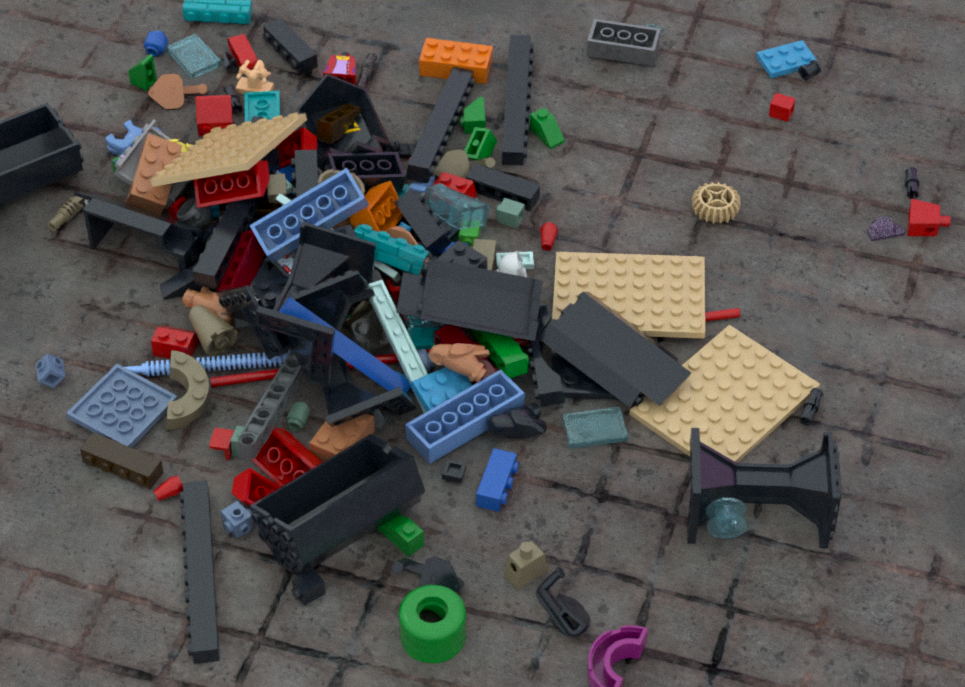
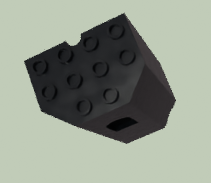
M48 102L0 121V204L83 171L82 163L84 159L80 153L81 144L79 140L74 139L71 129L66 128L64 120L58 117L56 109L51 108Z
M370 434L250 505L253 512L251 517L255 524L258 525L260 539L266 543L274 554L277 563L284 565L290 572L293 571L297 575H301L419 503L422 499L420 496L425 493V488L414 456L397 447L391 448L389 443Z

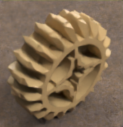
M712 181L709 185L704 183V186H699L695 190L691 202L695 216H699L700 220L705 219L706 223L711 221L713 224L715 222L721 224L723 221L728 223L729 219L733 220L738 215L741 206L740 195H738L737 190H733L732 186L727 187L726 183L723 185L719 182L714 184Z

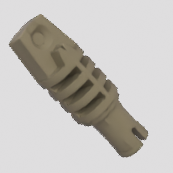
M77 196L69 198L57 210V215L48 222L49 229L56 231L64 222H69L83 209L85 199Z

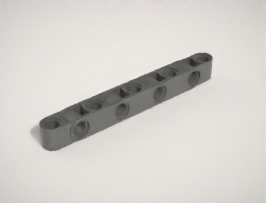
M292 349L238 438L239 454L242 459L251 460L258 455L306 376Z

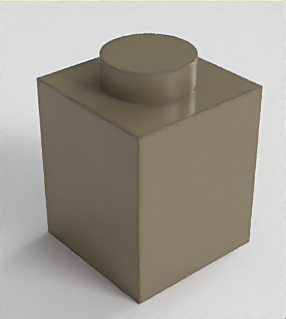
M285 174L269 175L270 180L267 185L269 203L280 204L276 200L277 196L282 194L287 197Z

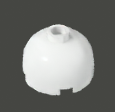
M519 251L508 253L500 259L499 269L496 271L527 277Z

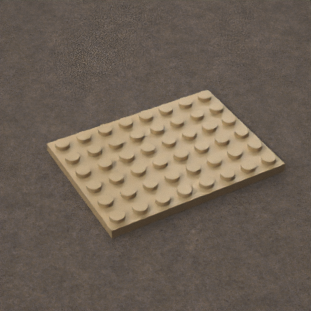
M298 112L289 114L288 117L279 115L273 117L272 120L263 118L256 121V123L247 121L240 126L232 124L224 129H221V127L213 128L210 133L203 136V139L196 141L195 145L188 147V151L181 153L179 158L173 159L171 164L164 166V170L157 172L156 176L150 180L152 187L249 170L307 120L305 113L298 114Z
M556 252L552 320H558L561 311L570 303L575 304L578 295L584 291L590 292L649 337L705 338L704 257Z
M728 325L682 365L691 372V375L661 406L645 396L642 403L630 409V416L688 456H690L691 428H699L700 441L738 463L808 400L811 389L820 388V383L731 325Z

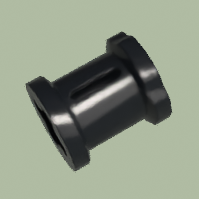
M811 60L808 65L801 66L798 72L803 80H808L812 75L821 73L822 69L817 60Z

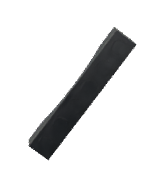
M543 305L540 306L537 321L539 323L535 341L527 340V342H531L528 345L529 356H533V359H530L531 370L536 371V373L532 374L534 385H538V388H534L536 400L540 399L541 407L565 403L560 375L555 373L542 358L545 343L538 338L551 321L549 306Z

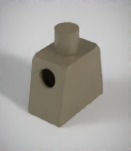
M530 541L523 542L520 548L508 555L504 578L516 591L548 571L544 553Z

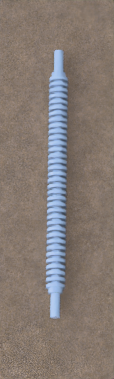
M263 352V356H261V353H258V357H256L255 353H252L253 357H251L250 353H247V357L245 354H242V358L240 354H237V358L234 354L232 359L230 355H227V359H225V355H222V359H220V356H217V360H215V356H212V360H210V356H208L206 361L205 357H202V361H200V357H197V361L202 365L205 372L206 368L208 372H211V368H213L214 372L216 367H218V371H221V367H223V371H226V367H228V370H231V366H233V370H236V366L240 370L242 365L243 369H246V365H248L249 369H251V365H253V368H257L256 364H258L259 368H262V364L264 368L267 367V364L269 367H272V363L274 367H277V363L281 366L288 354L276 356L271 360H268L265 352ZM156 360V364H154V361H151V365H149V361H146L141 366H128L124 368L136 374L142 373V375H147V377H150V373L152 376H155V372L157 376H160V372H162V375H165V371L169 375L170 361L166 360V364L164 360H161V364L159 360Z

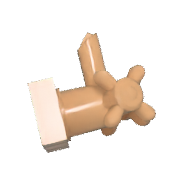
M246 60L244 65L239 68V73L236 76L237 79H240L236 86V93L245 95V92L273 91L274 83L267 82L266 77L270 76L271 73L264 68L263 61L258 60L254 69L249 70L246 67L250 61Z

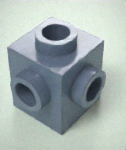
M47 353L36 364L39 383L55 388L66 377L63 360L59 357Z
M238 501L221 510L222 523L225 530L229 534L232 533L236 539L247 534L253 529L252 512L248 508L245 509Z

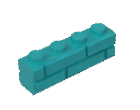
M184 0L182 7L183 18L186 21L250 24L253 14L252 0Z
M366 224L358 225L354 230L357 238L377 243L375 260L414 275L420 276L424 263L429 254V251H426L423 246H413L408 244L403 238L395 239L390 237L389 233L385 231L377 232Z

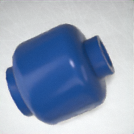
M159 30L149 32L144 41L146 52L153 56L162 55L168 45L167 37Z

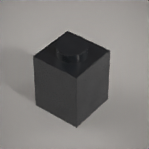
M314 568L292 579L293 589H291L294 598L300 600L304 606L326 594L325 581Z

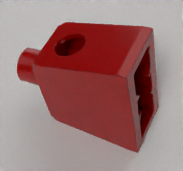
M911 199L907 236H936L939 226H950L951 217L941 216L940 206L937 204Z

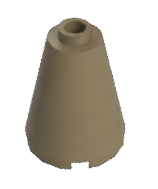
M196 305L191 308L189 319L206 354L210 357L219 356L227 351L225 348L229 344L231 346L235 344L238 332L232 325L204 305Z

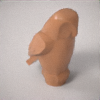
M204 286L200 292L189 289L185 292L182 298V303L185 304V307L192 308L196 305H204L232 325L234 318L221 314L226 309L219 303L217 292H211L208 287Z
M437 344L432 346L428 356L436 365H443L455 373L469 377L471 382L476 381L478 383L487 371L483 368L484 364L479 362L478 359L489 356V350H485V346L472 344Z

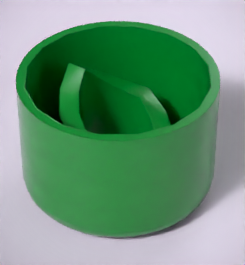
M441 585L421 586L412 590L404 597L398 613L399 636L404 651L410 657L424 663H441L455 657L462 650L466 642V608L461 597L452 589ZM432 610L443 620L429 623L421 620L419 616L423 611Z

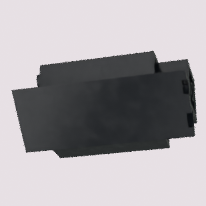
M327 73L296 109L298 114L305 113L307 120L302 126L317 137V120L348 103L361 107V112L348 129L360 128L361 130L345 133L342 138L333 144H326L324 141L317 139V162L319 167L325 169L327 155L331 153L387 152L392 145L367 90Z
M74 192V196L90 200L85 205L83 214L86 221L88 240L93 250L114 223L156 236L158 250L176 255L178 257L179 270L182 272L198 263L201 252H204V243L212 233L211 231L99 194Z

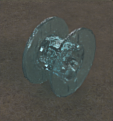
M720 498L709 503L706 507V514L710 519L707 523L709 533L722 539L735 538L744 534L748 529V522L744 518L747 511L745 503L735 498Z

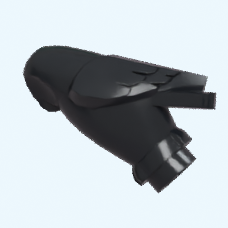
M526 403L522 407L511 408L502 414L493 415L487 420V428L491 433L512 439L541 435L546 432L547 424L545 421L539 420L541 409L535 403Z

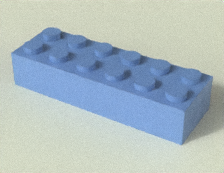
M346 168L251 224L250 227L267 257L273 263L298 248L302 222L330 229L369 206Z
M500 369L405 424L406 440L431 464L487 431V420L491 416L502 414L511 408L522 407L525 403V393Z

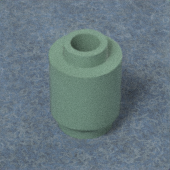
M295 402L292 404L286 418V426L291 431L299 432L305 427L311 411L306 403Z

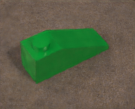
M398 515L377 528L408 557L424 546V531L405 516Z

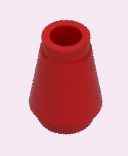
M544 223L540 228L541 248L545 251L552 250L558 234L557 226L554 223Z
M178 475L171 476L153 492L158 501L180 494V491H183V484Z

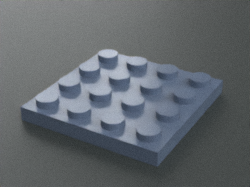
M116 364L66 415L68 419L91 432L133 448L167 413L168 401H176L178 397L123 366Z

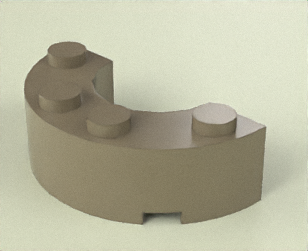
M171 350L169 379L178 381L187 390V393L182 398L176 401H168L166 430H177L187 427L204 412L207 404L209 381L204 368L196 359L183 352Z

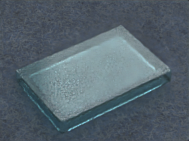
M196 33L166 46L168 53L192 78L222 65L221 60Z
M620 407L562 414L570 449L628 441V433Z

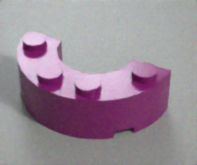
M625 625L621 626L620 629L608 630L601 634L592 644L588 655L587 680L589 687H622L623 678L617 675L611 667L621 659L640 658L647 644L648 628Z

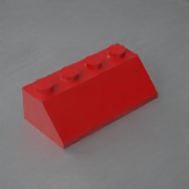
M259 160L249 170L194 179L197 208L263 197L270 180L268 161Z
M274 428L258 455L251 459L280 487L323 463L291 433L283 428Z

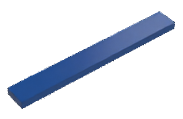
M291 297L287 299L279 311L333 328ZM335 329L333 347L335 354L386 390L391 391L401 387L406 393L411 387L408 380Z

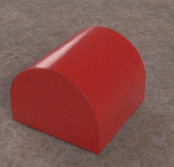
M184 196L179 197L168 207L169 215L175 220H178L176 217L178 210L187 201Z

